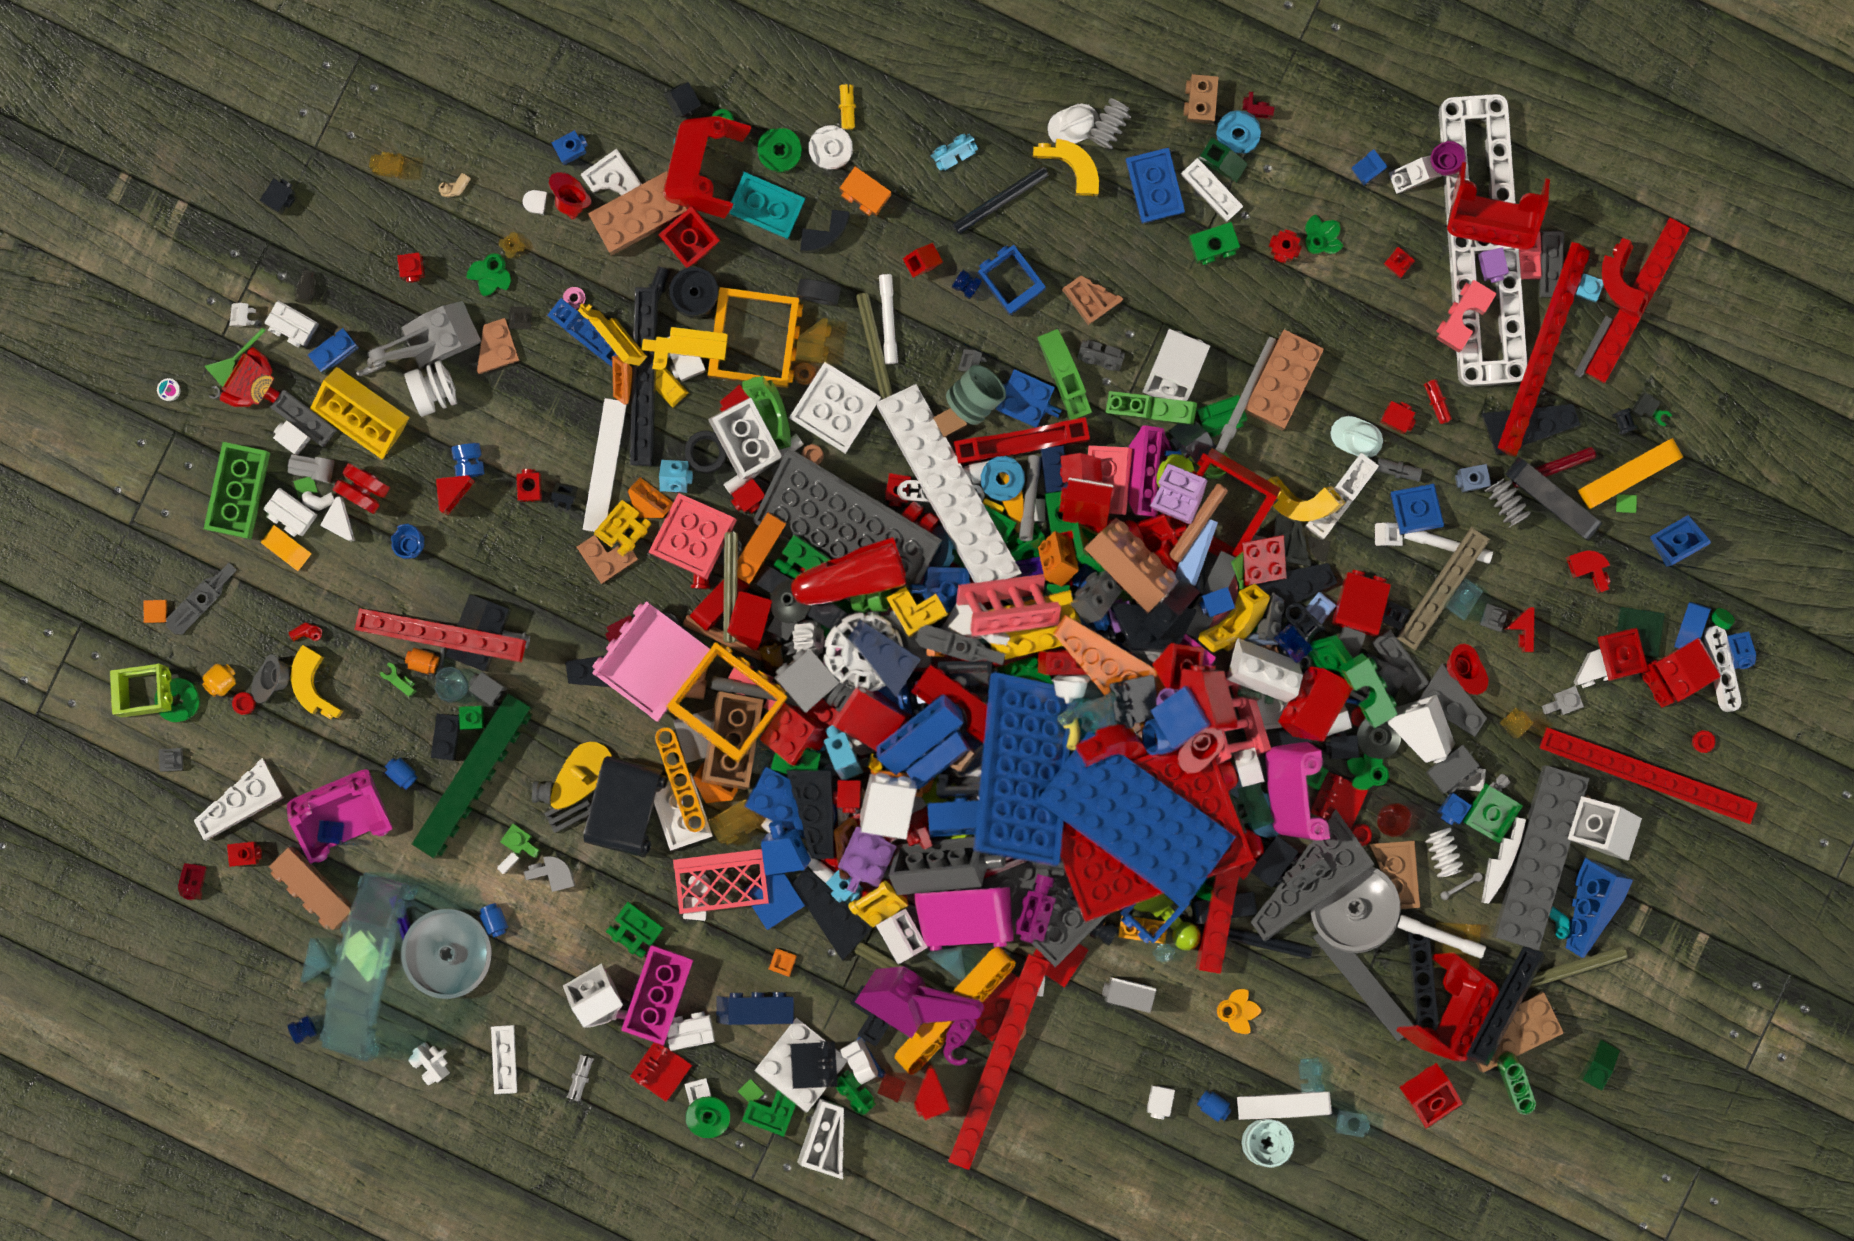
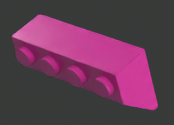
M651 945L621 1031L664 1045L693 959L659 946Z

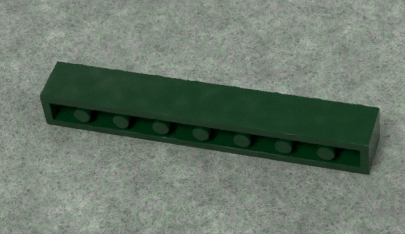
M507 694L411 845L433 859L444 855L448 848V845H446L448 839L456 836L461 828L458 826L462 818L466 820L473 809L470 807L473 800L476 799L478 801L485 790L482 786L486 780L489 782L492 780L497 772L494 769L498 762L502 763L509 753L506 750L509 744H515L521 734L518 730L522 724L527 725L533 716L530 713L533 709L532 707L513 695Z

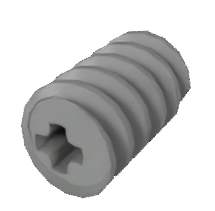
M1110 98L1108 102L1111 106L1104 107V111L1107 114H1100L1099 117L1102 121L1095 122V126L1098 129L1092 128L1090 133L1093 137H1087L1104 148L1112 149L1113 147L1109 141H1117L1113 134H1121L1122 131L1118 126H1126L1122 119H1130L1131 116L1127 113L1130 110L1127 106Z
M1503 479L1487 488L1485 492H1493L1489 499L1498 500L1494 507H1502L1498 514L1499 516L1507 515L1503 522H1511L1512 524L1509 526L1511 527L1528 517L1531 512L1522 511L1526 504H1518L1522 498L1521 495L1513 496L1517 489L1508 488L1512 484V480L1504 481Z

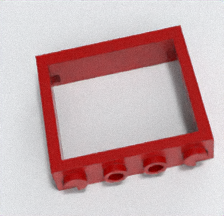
M1211 448L1208 455L1203 453L1197 463L1201 467L1198 472L1193 470V474L1203 477L1210 463L1267 495L1235 548L1214 536L1211 540L1209 552L1219 556L1220 552L1223 551L1236 558L1243 552L1242 543L1251 541L1278 497L1281 488ZM1168 515L1175 529L1185 525L1189 526L1188 523Z

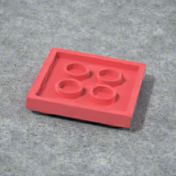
M678 493L649 553L702 578L708 579L724 547L725 532H731L737 520L730 515Z

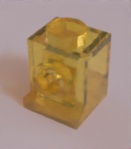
M381 152V155H371L369 168L372 169L374 175L401 179L404 156L397 153L396 158L393 153Z
M1514 708L1499 722L1514 739H1518L1534 724L1522 710L1519 711L1517 708Z

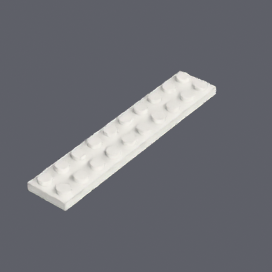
M915 384L878 401L876 404L974 583L1019 577L1021 575L1020 569L962 465L958 463L957 456L948 440L940 432L933 419L934 415L917 385Z

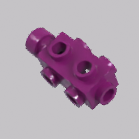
M1037 874L1035 883H1037L1035 891H1028L1027 896L1023 898V911L1021 917L1016 921V934L1021 935L1020 940L1033 943L1034 939L1043 942L1056 898L1047 896L1049 888L1053 886L1054 879Z

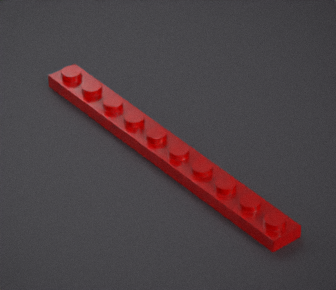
M1571 243L1498 445V449L1509 456L1516 457L1522 445V439L1529 425L1533 409L1536 406L1539 392L1544 384V378L1559 342L1561 331L1566 323V317L1573 303L1578 284L1581 281L1583 270L1588 262L1590 251L1579 243Z
M1548 727L1545 729L1539 746L1541 750L1746 824H1751L1758 804Z
M1030 953L1028 954L948 1160L952 1164L970 1169L1050 963L1048 960Z

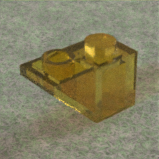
M828 318L821 319L798 337L796 361L822 365L823 359L827 360L829 347L825 346L826 337L830 338L832 325L828 324Z

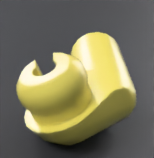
M1066 716L1063 721V727L1070 729L1066 747L1070 750H1075L1081 737L1079 722L1074 716Z

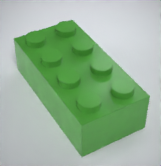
M227 442L222 443L204 524L205 530L252 540L270 458L269 452Z

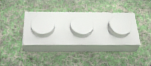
M1198 158L1181 173L1226 223L1243 208V205Z
M514 1025L491 1026L494 1094L517 1093Z

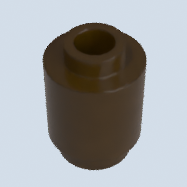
M767 640L760 646L763 668L769 674H777L776 671L785 664L781 643L775 640Z

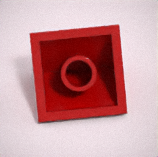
M468 475L437 478L439 510L448 516L476 481Z
M739 591L727 633L752 650H757L762 639L772 600Z
M1171 643L1152 665L1167 689L1180 690L1182 669H1191V665H1203L1204 648Z

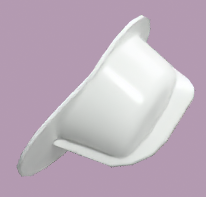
M1077 104L1052 116L1048 124L1049 137L1055 143L1056 139L1067 140L1074 144L1087 139V136H1092L1090 133L1092 128L1098 129L1095 126V122L1099 121V116L1095 109L1089 105Z
M1088 675L1056 676L1052 680L1056 696L1065 698V702L1068 704L1072 703L1074 699L1082 698L1085 695L1087 683L1091 678Z

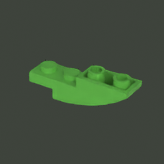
M1055 329L1038 336V342L1051 376L1055 379L1069 419H1077L1092 413L1085 395L1086 390L1059 330Z
M1109 391L1106 413L1156 422L1194 425L1197 403Z

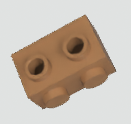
M1192 74L1190 81L1186 80L1185 94H1189V103H1184L1183 116H1187V122L1214 124L1218 77Z

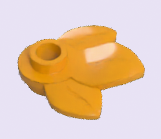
M1246 989L1233 991L1228 1000H1223L1217 1006L1218 1017L1222 1021L1228 1022L1230 1028L1240 1034L1250 1033L1248 1020L1257 1017L1262 1011L1256 1003L1248 1001L1249 992ZM1225 1007H1231L1232 1012L1230 1015L1224 1014Z

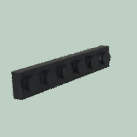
M1523 946L1466 1054L1467 1060L1485 1066L1489 1065L1545 958L1543 952Z

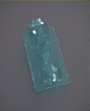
M1319 1058L1300 1059V1064H1298L1300 1080L1308 1079V1083L1301 1084V1092H1325V1087L1321 1084L1323 1068Z

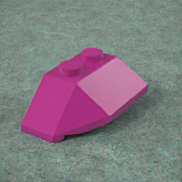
M1143 425L1128 447L1132 448L1128 502L1134 514L1155 517L1158 511L1154 510L1150 505L1160 488L1157 485V472L1162 461L1168 459V456L1164 455V451L1173 450L1165 436L1164 428Z

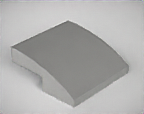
M713 709L693 714V716L710 728ZM673 720L686 763L705 758L708 740L682 720Z

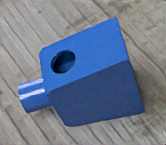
M780 820L771 822L769 824L771 833H768L761 841L765 875L804 870L810 863L811 858L798 831L795 829L784 831Z

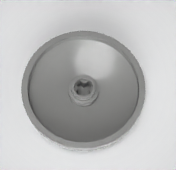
M1371 867L1312 908L1311 918L1317 932L1329 945L1344 952L1361 953L1379 947L1391 937L1400 919L1401 903L1398 892L1389 877L1379 869Z
M440 909L423 915L412 924L403 940L401 960L406 976L418 990L435 998L451 999L469 993L482 982L491 962V945L486 931L472 916L454 909Z

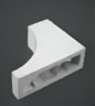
M956 603L942 627V630L976 640L984 637L989 643L1006 645L1010 639L1005 632L972 636L970 627L973 612L969 604L957 605ZM979 603L982 612L988 611L982 603ZM959 642L956 645V649L963 651L965 645Z

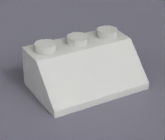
M751 398L708 419L739 478H744L782 457Z
M1239 638L1236 640L1227 680L1286 703L1298 696L1303 676L1298 661Z

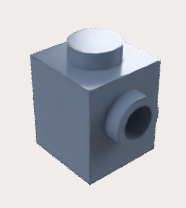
M1487 464L1458 470V475H1455L1457 488H1461L1462 492L1491 486Z

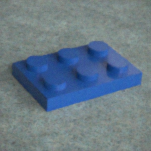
M1169 148L1125 159L1142 224L1185 213Z

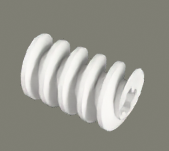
M1451 828L1429 834L1430 838L1425 841L1426 843L1433 844L1428 851L1436 852L1431 860H1438L1439 863L1434 868L1442 869L1437 874V877H1446L1464 871L1458 870L1463 865V862L1455 861L1460 857V854L1452 853L1457 848V845L1449 844L1454 840V836H1447Z

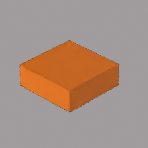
M143 600L144 623H166L167 600Z
M776 948L768 970L790 977L797 955Z

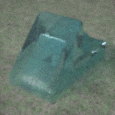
M1465 578L1445 607L1462 620H1465L1483 590Z

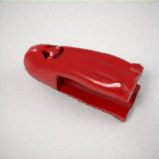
M891 537L862 546L842 557L823 562L802 572L792 582L791 590L794 599L801 604L828 603L850 596L872 594L903 586L906 584V573L900 553L896 547L895 539Z

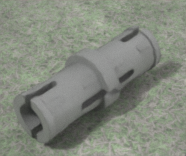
M580 1054L576 1071L571 1077L573 1081L567 1098L573 1099L574 1093L577 1091L575 1100L581 1101L585 1083L589 1081L588 1074L594 1058L588 1056L586 1065H584L586 1055Z

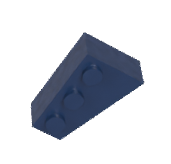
M862 620L858 622L848 637L886 688L896 697L921 659Z
M731 992L730 996H717L716 1023L726 1025L793 1024V997L786 996V992H773V996H765V992H751V996H743L742 992Z

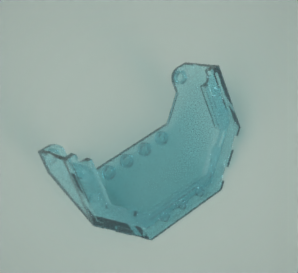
M365 872L364 876H360L357 886L359 889L348 919L342 923L341 933L344 935L342 943L338 942L336 947L337 963L332 965L330 977L333 978L331 987L327 986L324 999L327 1000L324 1028L320 1035L322 1047L365 1062H370L377 1058L379 1047L375 1043L379 1042L381 1037L375 1036L376 1029H372L373 1023L376 1024L378 1009L392 952L400 929L397 921L399 917L404 918L407 907L413 906L414 902L410 900H414L420 884L371 872Z

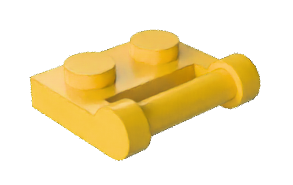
M887 881L879 884L877 889L859 900H853L848 906L853 914L859 915L873 928L906 908L908 901L903 895H897L894 887Z

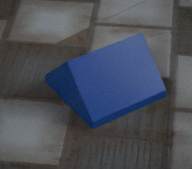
M1689 515L1650 536L1666 567L1679 562L1711 543Z

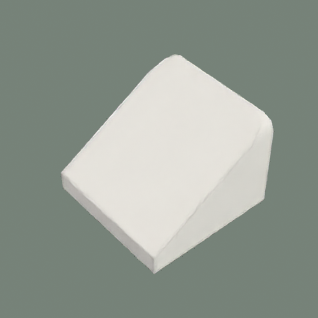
M1397 523L1375 524L1376 546H1403V534H1399Z

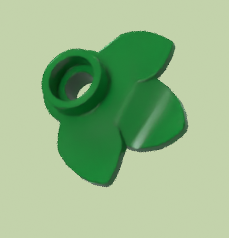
M1317 215L1311 216L1305 225L1307 234L1305 247L1307 251L1311 254H1321L1322 252L1335 254L1339 252L1344 246L1337 239L1341 230L1340 223L1336 220H1328L1322 223ZM1313 240H1317L1320 245H1315Z
M495 253L486 256L484 261L474 262L466 275L467 279L478 280L480 293L484 297L492 294L497 287L507 290L511 282L510 274L505 269V260L501 255ZM493 261L498 262L496 269H492L490 266Z
M1364 753L1363 758H1352L1347 761L1349 771L1356 776L1352 782V786L1356 789L1367 790L1373 785L1382 786L1389 779V771L1383 765V759L1372 758ZM1375 771H1379L1382 776L1380 779H1376L1374 777Z

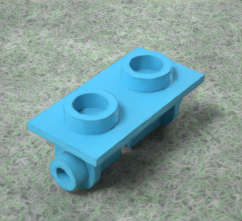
M970 134L959 135L954 139L953 143L948 146L942 145L934 150L935 153L930 156L935 161H938L935 164L939 171L942 169L945 171L957 164L958 162L955 158L957 154L961 160L975 154L978 147L975 142L970 143L974 140Z

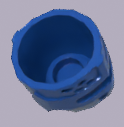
M1155 718L1145 722L1142 731V742L1150 755L1166 754L1178 750L1171 747ZM1154 731L1157 737V745L1154 738Z

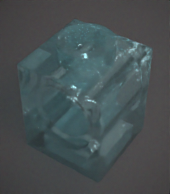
M1339 1109L1335 1132L1364 1138V1133H1368L1370 1127V1120L1367 1119V1115ZM1351 1118L1359 1120V1126L1354 1130L1348 1128V1121Z

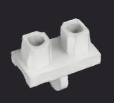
M426 1041L412 1051V1056L408 1059L413 1067L417 1068L423 1064L427 1069V1072L422 1075V1079L427 1085L434 1082L438 1083L450 1074L445 1067L447 1061L443 1057L447 1053L446 1049L439 1052L435 1046L430 1048Z

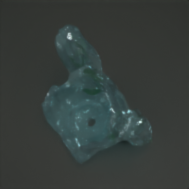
M1111 691L1104 697L1093 700L1075 699L1065 712L1059 715L1057 718L1058 723L1063 726L1070 725L1075 720L1081 718L1083 721L1081 727L1088 733L1104 726L1117 725L1113 709L1116 693Z

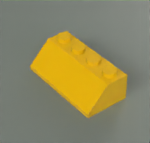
M338 367L323 380L310 407V410L380 459L387 455L410 418Z
M1071 590L1044 597L1046 603H1059L1061 607L1059 623L1065 614L1081 623L1079 614L1071 605L1074 600ZM1035 599L1024 601L1025 606L1037 605ZM1015 604L1003 606L1004 609L1016 607ZM1058 625L1005 632L1010 637L1006 645L990 643L993 651L1005 654L1004 660L1063 646L1053 634Z

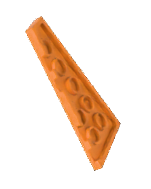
M1066 614L1053 633L1104 695L1108 694L1111 696L1110 683L1152 674L1154 675L1157 696L1166 688L1154 667ZM1147 721L1134 723L1133 730L1141 739L1143 726Z

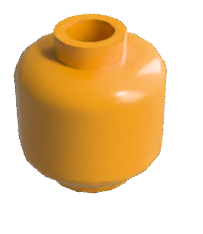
M215 664L203 675L204 683L202 686L214 697L216 695L224 696L236 684L234 678L236 673L227 664L225 666Z

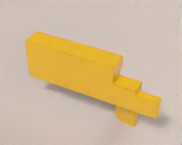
M581 304L578 311L592 323L624 363L640 366L647 356L617 319L611 318L607 320L600 311L592 310L591 304Z
M671 327L670 338L656 337V340L643 339L642 350L654 352L652 369L663 370L666 367L668 354L725 361L728 334Z

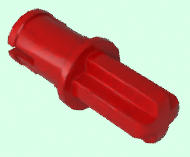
M1437 379L1425 383L1424 387L1431 401L1429 404L1433 406L1439 423L1445 424L1449 422L1452 417L1445 403L1446 397H1443Z

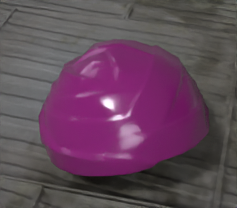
M1446 141L1434 148L1430 156L1432 168L1444 176L1456 175L1459 173L1461 163L1466 162L1465 149L1454 141Z

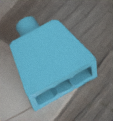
M833 725L826 728L825 731L828 739H825L824 743L840 778L845 781L863 773L846 733L840 732Z

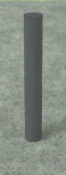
M1605 316L1574 373L1576 377L1582 379L1613 322V319Z

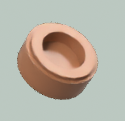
M814 444L806 446L801 453L803 457L817 465H820L824 458L822 449Z

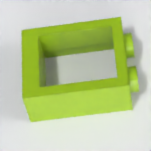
M154 664L110 671L112 715L130 717L171 711L173 697L170 692L171 672L169 667ZM156 674L158 704L130 708L128 678Z

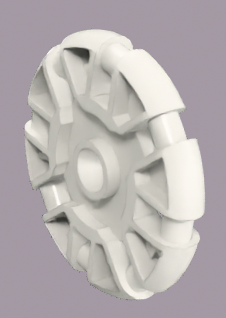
M856 613L842 619V623L837 627L834 626L825 642V647H827L826 654L824 655L825 666L839 683L847 679L849 684L855 686V688L864 687L873 692L885 686L865 659L859 658V652L848 639L850 634L845 638L843 633L847 629L852 632L858 622L862 620L880 633L885 632L888 638L903 647L902 639L897 629L894 630L890 626L891 622L884 617L873 613L870 615ZM835 648H842L841 656L835 655ZM844 666L849 669L846 674L840 671ZM859 676H866L865 681L858 682Z

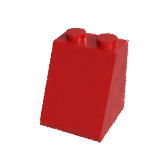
M1352 570V573L1347 572L1345 574L1331 624L1342 628H1351L1372 637L1377 636L1380 631L1391 585L1386 583L1387 579L1377 576L1370 579L1364 577V572Z
M1191 665V669H1182L1180 689L1184 686L1189 687L1210 723L1206 728H1238L1224 671L1216 670V666Z
M857 687L832 725L877 751L876 747L904 726L912 715L901 709L878 690L872 692L864 687Z

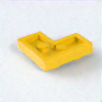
M905 586L887 597L888 602L909 637L918 633L919 628L922 626H930L948 615L937 594L917 605Z

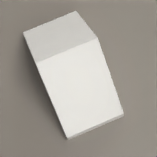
M336 497L320 526L350 542L355 541L344 500L342 497Z

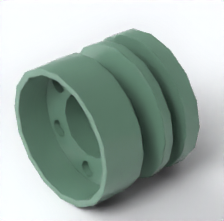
M981 365L970 367L961 376V380L955 382L946 393L947 402L955 414L972 425L980 424L991 413V410H994L1006 397V391L1000 379L989 369Z

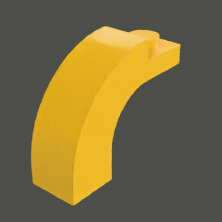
M1056 139L1055 148L1051 147V144L1039 143L1038 147L1033 148V158L1058 159L1071 166L1076 176V195L1098 196L1099 177L1096 166L1088 153L1080 146L1067 140Z
M1278 476L1268 479L1269 482L1281 488L1276 498L1278 501L1273 507L1290 519L1298 521L1321 519L1333 514L1346 503L1332 486L1325 487L1311 500H1303L1296 497Z
M1256 584L1240 590L1235 603V609L1222 622L1199 633L1198 640L1212 652L1222 648L1226 651L1233 649L1238 638L1244 640L1257 626L1266 611L1270 596Z
M302 645L294 658L291 669V683L296 698L312 714H316L320 708L322 709L320 713L329 719L333 717L339 718L343 710L322 698L314 684L316 670L324 657L309 647Z

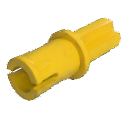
M848 84L839 86L841 105L838 108L841 109V125L845 130L854 129L855 127L854 108H856L853 98L854 86L849 85L848 87Z

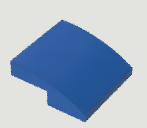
M785 873L766 875L769 904L752 905L767 930L805 906ZM760 878L757 883L762 886V882H761V878ZM755 884L747 895L753 900L763 899V890ZM749 885L742 891L745 893L751 885Z

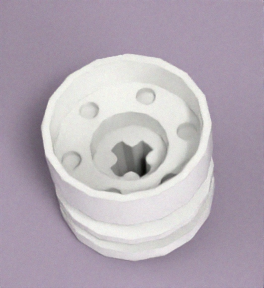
M440 360L435 362L436 373H434L430 364L426 365L428 376L424 377L419 369L404 373L410 394L421 417L435 412L434 402L437 400L443 409L447 408L445 397L448 398L451 405L457 404L454 383L449 371Z

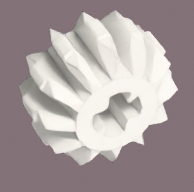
M803 620L799 624H795V630L792 631L794 649L797 652L802 648L804 650L811 649L816 656L823 653L825 636L823 635L824 629L821 628V624L815 620Z

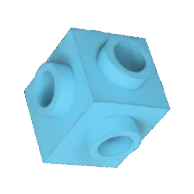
M661 460L659 473L660 491L687 493L688 484H692L693 472L688 467V461Z
M838 870L826 884L833 890L830 894L839 903L843 900L848 905L861 896L862 893L860 891L863 888L858 885L856 893L848 891L847 888L844 889L845 886H849L852 877L842 880Z

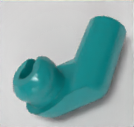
M1552 906L1549 917L1555 921V934L1559 939H1565L1570 934L1569 918Z

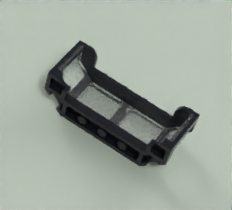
M938 662V668L943 670L945 676L951 680L956 679L957 676L964 677L967 682L964 689L969 693L978 695L982 702L988 706L990 676L994 672L998 673V667H995L993 662ZM955 702L953 703L962 710L963 723L956 731H960L968 746L977 755L964 772L948 767L939 774L940 783H937V795L940 799L979 796L984 744L966 731V714Z

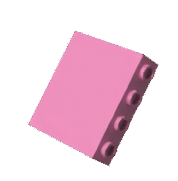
M646 601L644 605L640 603L633 612L636 616L631 622H625L620 629L621 636L618 640L613 639L606 648L608 653L604 658L600 656L592 667L595 669L593 671L594 675L631 701L655 721L659 722L667 711V704L710 649Z

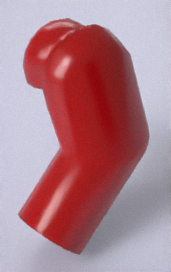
M307 622L288 632L293 641L303 636L313 641H318L322 637V630L318 626Z

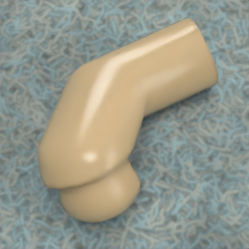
M461 173L455 183L446 184V182H442L438 190L444 197L459 196L471 178Z

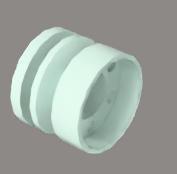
M1261 1119L1247 1126L1243 1133L1241 1144L1244 1154L1250 1161L1261 1166L1275 1167L1288 1160L1292 1154L1294 1142L1287 1126L1279 1121ZM1269 1137L1270 1146L1263 1148L1264 1144L1261 1143V1140Z

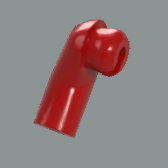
M1243 827L1242 830L1247 842H1249L1253 858L1259 859L1264 853L1262 839L1259 835Z

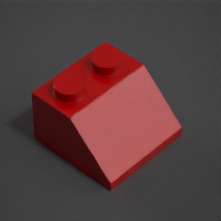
M693 206L689 207L659 234L686 268L694 266L720 241L719 237Z
M1699 637L1662 657L1655 663L1678 702L1722 676Z
M1437 1063L1426 1068L1423 1072L1399 1087L1425 1128H1428L1463 1104L1450 1080Z

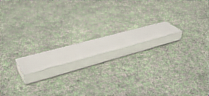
M606 398L604 400L583 530L595 532L609 514L627 404L624 405L618 400Z

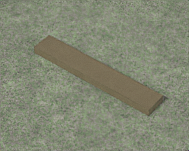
M1470 527L1396 637L1398 640L1413 650L1417 649L1490 541L1489 538Z

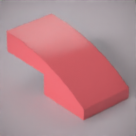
M1540 231L1536 243L1531 249H1519L1521 279L1541 278Z

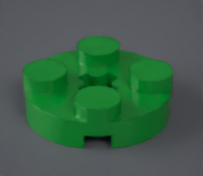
M774 128L766 131L761 136L757 151L759 160L765 168L773 172L784 173L793 169L798 164L802 148L800 140L794 132L786 128ZM776 145L779 147L784 145L785 154L775 155L776 150L774 147Z
M182 678L171 679L170 692L172 697L180 694V699L183 700V703L174 706V702H172L171 711L159 712V714L170 722L186 721L197 713L200 707V696L192 682ZM157 691L154 698L155 705L158 704Z

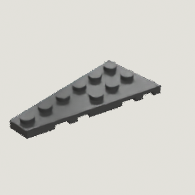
M1336 809L1327 822L1330 839L1313 840L1292 867L1294 868L1299 865L1303 870L1306 867L1302 861L1314 853L1318 854L1320 852L1331 869L1322 877L1315 879L1304 889L1296 893L1291 891L1285 880L1278 885L1277 890L1251 921L1264 941L1274 936L1375 865Z

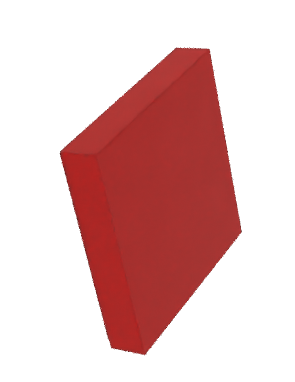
M1637 628L1597 637L1609 681L1648 671Z

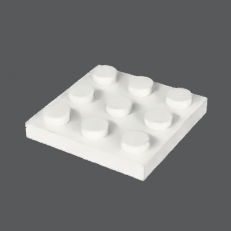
M824 362L789 419L846 454L881 397Z
M796 1018L754 1071L807 1113L827 1087L792 1088L790 1044L816 1043L825 1040ZM836 1050L838 1074L847 1063V1060Z

